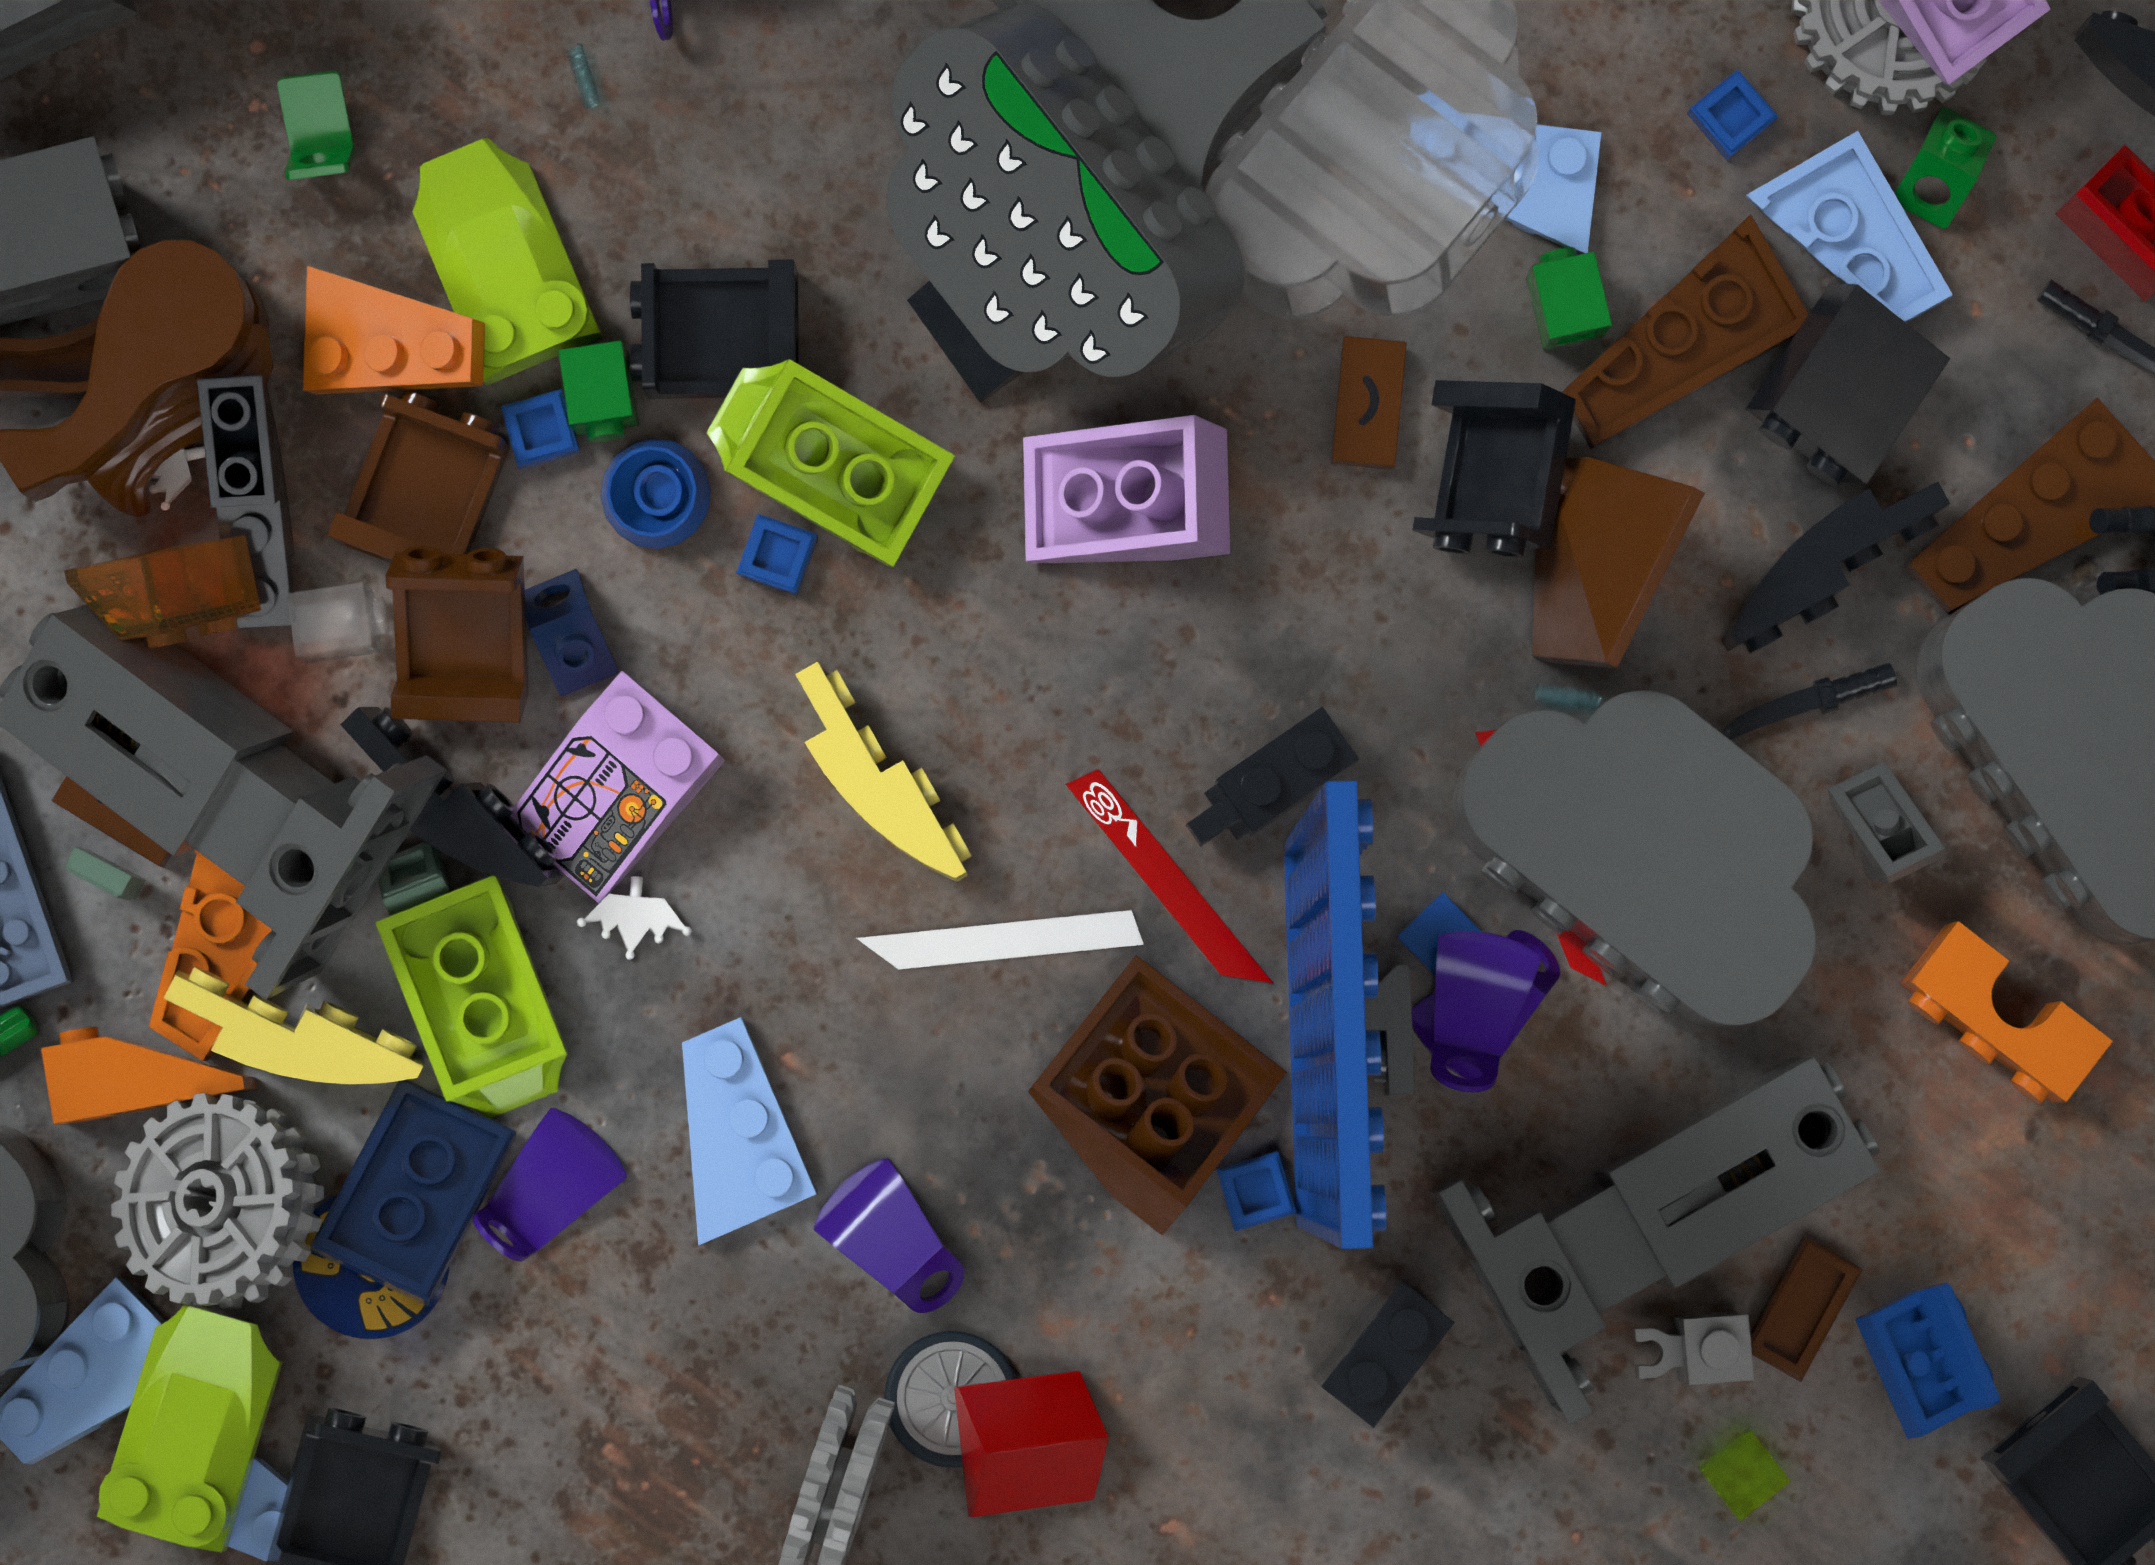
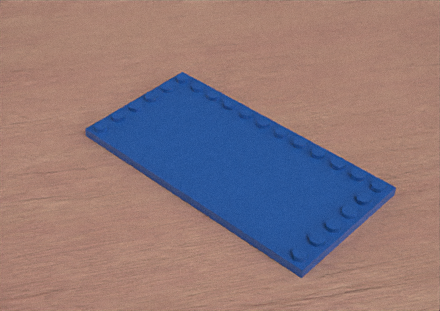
M1357 781L1325 782L1283 843L1296 1226L1341 1249L1373 1248V1231H1386L1387 1221L1384 1184L1371 1185L1370 1154L1383 1153L1384 1128L1382 1107H1368L1367 1076L1381 1075V1045L1379 1029L1366 1030L1365 999L1378 998V963L1376 952L1363 953L1362 922L1375 921L1376 901L1374 876H1360L1359 855L1362 854L1363 850H1367V846L1372 845L1373 816L1371 799H1357Z

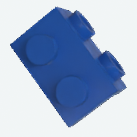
M1946 1282L1911 1290L1855 1319L1907 1439L1922 1437L1970 1411L1990 1408L2000 1402V1396L1993 1382L1992 1370L1980 1353L1967 1323L1966 1311L1962 1303L1955 1296L1949 1283Z

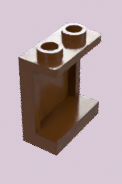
M404 390L401 399L383 394L379 404L383 409V416L344 514L335 513L327 536L339 545L391 563L395 552H403L408 548L417 546L434 547L439 549L441 553L468 554L510 450V446L505 440L496 435L499 426L482 417L463 412L460 421L438 414L439 403L411 391Z
M417 546L408 548L403 552H395L385 575L386 588L393 592L397 681L391 693L392 719L520 723L529 696L524 556L506 555L502 550L494 548L476 549L468 554H446L430 546Z

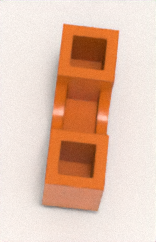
M1959 921L1945 924L1899 984L1912 994L1907 1003L1932 1023L1939 1025L1944 1019L1963 1034L1958 1041L1959 1044L1980 1061L1990 1065L1996 1059L2013 1072L2014 1076L2009 1082L2030 1100L2040 1105L2045 1099L2051 1103L2067 1102L2113 1041L2062 1001L2046 1003L2036 1018L2023 1028H2016L2004 1022L1994 1009L1992 988L1997 977L2010 961Z

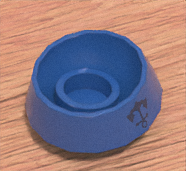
M651 438L632 443L614 456L603 475L600 498L605 517L619 536L636 546L661 549L680 544L698 530L708 513L711 488L706 469L692 451L675 441Z

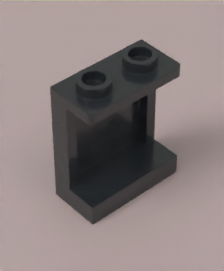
M794 259L768 260V268L657 269L655 263H641V281H631L630 310L632 319H641L642 343L631 344L630 365L632 381H642V389L648 399L726 398L742 368L767 367L788 359L799 364L798 270Z
M1436 380L1431 405L1451 413L1452 420L1435 517H1414L1412 530L1433 538L1434 549L1453 554H1470L1472 545L1486 546L1485 551L1488 553L1512 558H1522L1525 548L1551 549L1576 399L1542 383Z
M2079 1376L1980 1459L2068 1565H2135L2137 1560L2133 1557V1554L2151 1539L2155 1542V1463L2106 1405L2110 1400L2093 1380Z
M328 1408L326 1417L307 1414L266 1565H404L431 1464H439L442 1454L440 1448L433 1442L427 1441L429 1431L399 1422H391L388 1432L365 1427V1416L338 1408Z

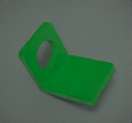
M333 70L281 77L277 83L291 152L284 169L286 179L294 180L348 172L356 151L341 74Z
M1941 107L1920 151L1894 192L1902 208L1939 228H1947L1977 181L1997 138L1996 134L1947 107ZM1923 177L1939 178L1949 187L1950 199L1942 204H1929L1917 195L1915 183Z

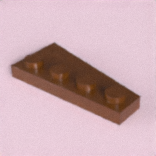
M1750 214L1723 242L1702 259L1690 273L1562 391V393L1576 399L1573 420L1591 450L1795 336L1809 313L1752 215Z
M2097 397L1905 565V568L1939 606L1948 613L1994 587L2011 581L2100 535L2093 532L2089 524L2090 515L2095 509L2139 506L2154 507L2155 460Z

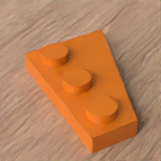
M307 266L303 391L318 395L483 386L485 323Z
M195 849L194 852L197 854L189 885L188 887L185 886L179 908V910H182L172 950L168 951L149 1028L201 1061L208 1062L213 1054V1051H211L213 1043L222 1027L163 998L178 970L190 975L194 966L229 982L230 984L225 993L246 1002L253 990L245 984L257 966V963L252 960V956L260 942L272 929L236 903L245 886Z

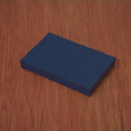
M408 1080L398 1081L327 1213L319 1232H317L310 1245L311 1251L429 1306L473 1221V1216L479 1210L516 1139V1131L455 1102H446L444 1097Z

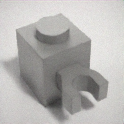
M1731 1311L1673 1316L1674 1334L1667 1335L1651 1327L1632 1328L1633 1341L1645 1342L1653 1340L1660 1349L1659 1358L1653 1364L1635 1365L1636 1378L1638 1379L1656 1378L1662 1376L1673 1367H1677L1678 1380L1688 1385L1754 1380L1748 1314Z

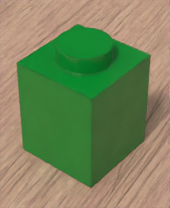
M1565 247L1540 255L1538 257L1540 264L1532 265L1526 281L1543 351L1605 337L1612 323L1595 252L1577 255L1575 247Z
M621 340L558 350L569 426L576 435L586 434L587 441L604 442L624 437V428L639 426L629 354Z

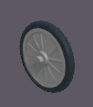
M943 1331L922 1337L908 1346L899 1355L887 1377L884 1399L895 1402L889 1424L890 1428L901 1445L918 1459L939 1467H963L954 1387L1015 1379L1014 1371L1008 1360L995 1346L976 1335L960 1331Z

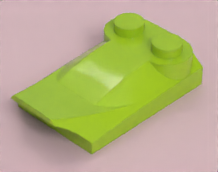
M482 138L425 162L420 166L418 195L412 212L454 313L485 323L483 382L486 386L559 356L558 350L580 347L602 338L600 329L528 162L510 155L489 138Z
M790 359L767 367L742 368L706 432L721 457L726 473L847 542L858 552L867 554L888 567H894L955 457L952 453Z
M492 875L375 922L446 1102L450 1101L468 1106L490 1119L558 1092L559 1076L568 1051L516 921L513 903L505 893L499 877Z
M184 1304L168 1321L156 1326L111 1471L105 1476L100 1486V1507L97 1517L121 1528L182 1546L220 1553L227 1550L283 1361L277 1360L268 1350L257 1324Z

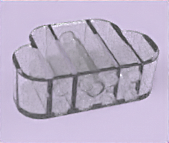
M1347 0L1342 9V16L1344 18L1330 35L1321 33L1309 44L1301 58L1303 67L1288 84L1285 81H1280L1270 90L1260 107L1262 115L1249 131L1246 132L1240 129L1227 141L1219 155V160L1222 163L1212 174L1205 189V194L1211 199L1215 207V213L1229 229L1240 249L1244 264L1242 296L1262 311L1287 319H1302L1318 315L1333 307L1344 296L1368 312L1394 317L1409 315L1423 310L1434 303L1446 291L1524 198L1536 176L1538 166L1536 142L1537 112L1533 96L1526 83L1519 76L1517 13L1513 0Z

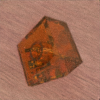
M245 535L163 548L64 570L67 584L119 640L146 637L149 648L187 641L185 629L198 626L200 636L234 630L238 628L236 616L261 611Z

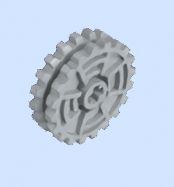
M1879 0L1792 1L1791 14L1801 18L1799 21L1800 26L1793 32L1796 45H1808L1811 52L1804 61L1810 73L1822 70L1828 76L1823 88L1832 95L1842 89L1851 94L1850 106L1860 110L1868 101L1878 103L1879 111L1882 115H1893L1900 104H1907L1912 114L1925 111L1928 101L1933 100L1934 97L1941 103L1951 99L1956 94L1955 90L1961 87L1963 83L1968 85L1987 61L1984 58L1951 84H1944Z
M201 1093L194 1094L191 1107L186 1102L176 1100L167 1105L166 1119L162 1120L151 1117L143 1125L146 1134L145 1139L142 1143L131 1141L125 1151V1154L131 1160L128 1170L117 1171L114 1184L122 1189L121 1200L111 1204L112 1217L122 1219L123 1229L115 1235L118 1248L130 1249L132 1253L126 1266L133 1275L143 1276L148 1274L145 1288L159 1295H164L170 1291L169 1301L186 1305H190L193 1302V1305L212 1309L215 1305L219 1304L222 1309L232 1310L241 1308L244 1297L249 1302L259 1303L269 1298L268 1285L272 1283L284 1287L293 1278L289 1266L294 1260L306 1261L311 1252L305 1243L308 1233L319 1232L322 1219L313 1214L314 1204L324 1199V1186L313 1183L312 1174L321 1167L318 1157L315 1154L304 1153L303 1147L309 1138L302 1129L296 1127L286 1129L289 1120L288 1115L272 1108L266 1112L264 1103L247 1099L242 1101V1098L222 1094L220 1099L217 1100L212 1094Z
M838 1384L810 1459L778 1565H807L815 1543L822 1545L817 1565H846L869 1496L895 1402L879 1397L869 1406L854 1449L851 1450L845 1447L854 1419L857 1401L854 1389Z

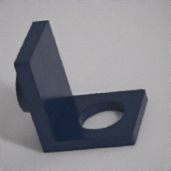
M577 569L525 589L527 625L560 696L567 695L618 673L616 662L590 608ZM570 592L567 598L557 605L547 608L538 607L546 597L554 593Z

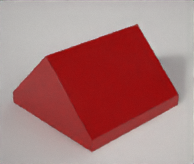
M2123 145L2055 215L2143 301H2146L2155 294V173L2130 148Z
M1080 1371L1060 1372L954 1387L968 1517L1094 1500L1109 1437Z

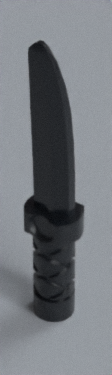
M2052 279L2046 284L2037 298L2038 302L2049 309L2052 308V311L2087 332L2086 339L2098 347L2103 344L2127 360L2155 374V348L2116 324L2119 317L2108 310L2099 313L2098 309L2085 303L2078 296L2071 294L2067 289L2064 290V287Z
M1885 663L1866 669L1864 672L1860 671L1850 674L1846 678L1844 676L1831 681L1829 677L1815 680L1812 683V687L1774 699L1738 716L1726 726L1722 734L1731 740L1758 728L1820 708L1822 714L1836 711L1839 709V703L1843 704L1852 701L1854 698L1859 699L1868 696L1870 693L1875 694L1897 687L1894 669L1890 663Z

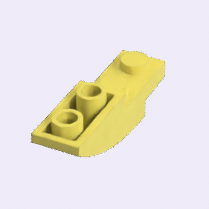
M816 662L796 673L795 675L827 729L804 743L823 773L846 802L877 833L901 852L925 867L956 882L967 877L968 874L961 862L972 857L954 823L943 829L939 825L930 807L940 802V799L924 770L920 768L910 773L902 760L885 771L880 772L876 764L887 757L869 725L858 731L853 725L845 709L856 702L839 672L835 670L826 676L819 663Z
M194 966L190 975L178 970L163 998L222 1027L213 1043L211 1051L244 1065L277 1075L323 1083L376 1084L418 1078L423 1068V1060L413 1055L417 1047L416 1044L386 1029L381 1030L378 1038L354 1027L359 1019L357 1015L325 1000L320 1009L306 1004L296 1025L293 1026L284 1021L289 1013L284 1008L256 995H253L249 1004L225 993L230 984L229 982Z

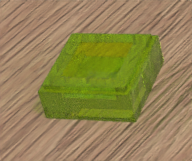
M1749 1429L1743 1431L1697 1468L1740 1522L1791 1482Z

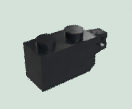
M1322 706L1218 777L1215 785L1204 793L1212 806L1188 822L1186 827L1200 847L1226 829L1230 830L1236 840L1241 839L1248 833L1252 836L1323 787L1325 782L1335 780L1354 767L1359 758Z

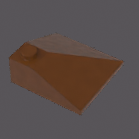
M1566 458L1551 549H1535L1532 656L1542 662L1618 668L1705 493L1693 486L1594 458Z
M1135 955L1031 1086L1028 1093L1108 1193L1155 1231L1163 1235L1187 1208L1287 1072L1144 960Z

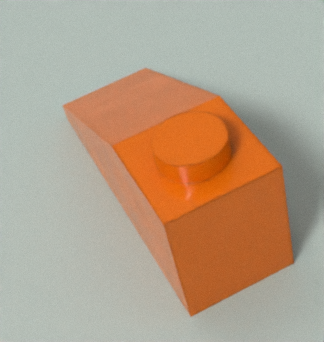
M98 1027L59 1033L60 1045L41 1048L53 1125H69L167 1107V1105L176 1100L188 1103L193 1101L194 1094L207 1093L215 1097H221L222 1094L232 1095L258 1090L256 1077L123 1038L99 1037Z

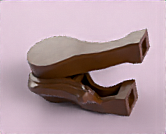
M163 240L139 249L118 269L99 316L88 324L62 335L39 339L0 337V401L16 397L82 400L73 415L56 427L0 429V462L21 494L37 502L54 495L67 484L88 481L96 492L117 510L134 517L148 515L150 513L148 495L150 480L160 465L182 448L203 439L197 379L264 374L266 384L268 383L274 365L269 340V317L260 295L217 251L192 240Z

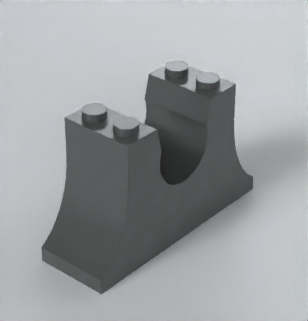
M992 0L999 10L1013 5L1029 4L1044 8L1062 20L1074 36L1083 40L1090 47L1098 66L1115 87H1118L1129 96L1140 119L1155 137L1167 144L1174 154L1175 163L1195 188L1201 191L1215 156L1237 125L1264 99L1319 59L1326 29L1323 19L1327 17L1325 8L1320 0H1240L1237 5L1226 13L1204 20H1191L1175 16L1162 9L1154 0Z

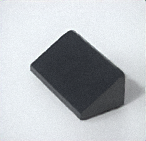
M930 281L907 299L909 305L979 403L1024 373L1003 366L987 354Z

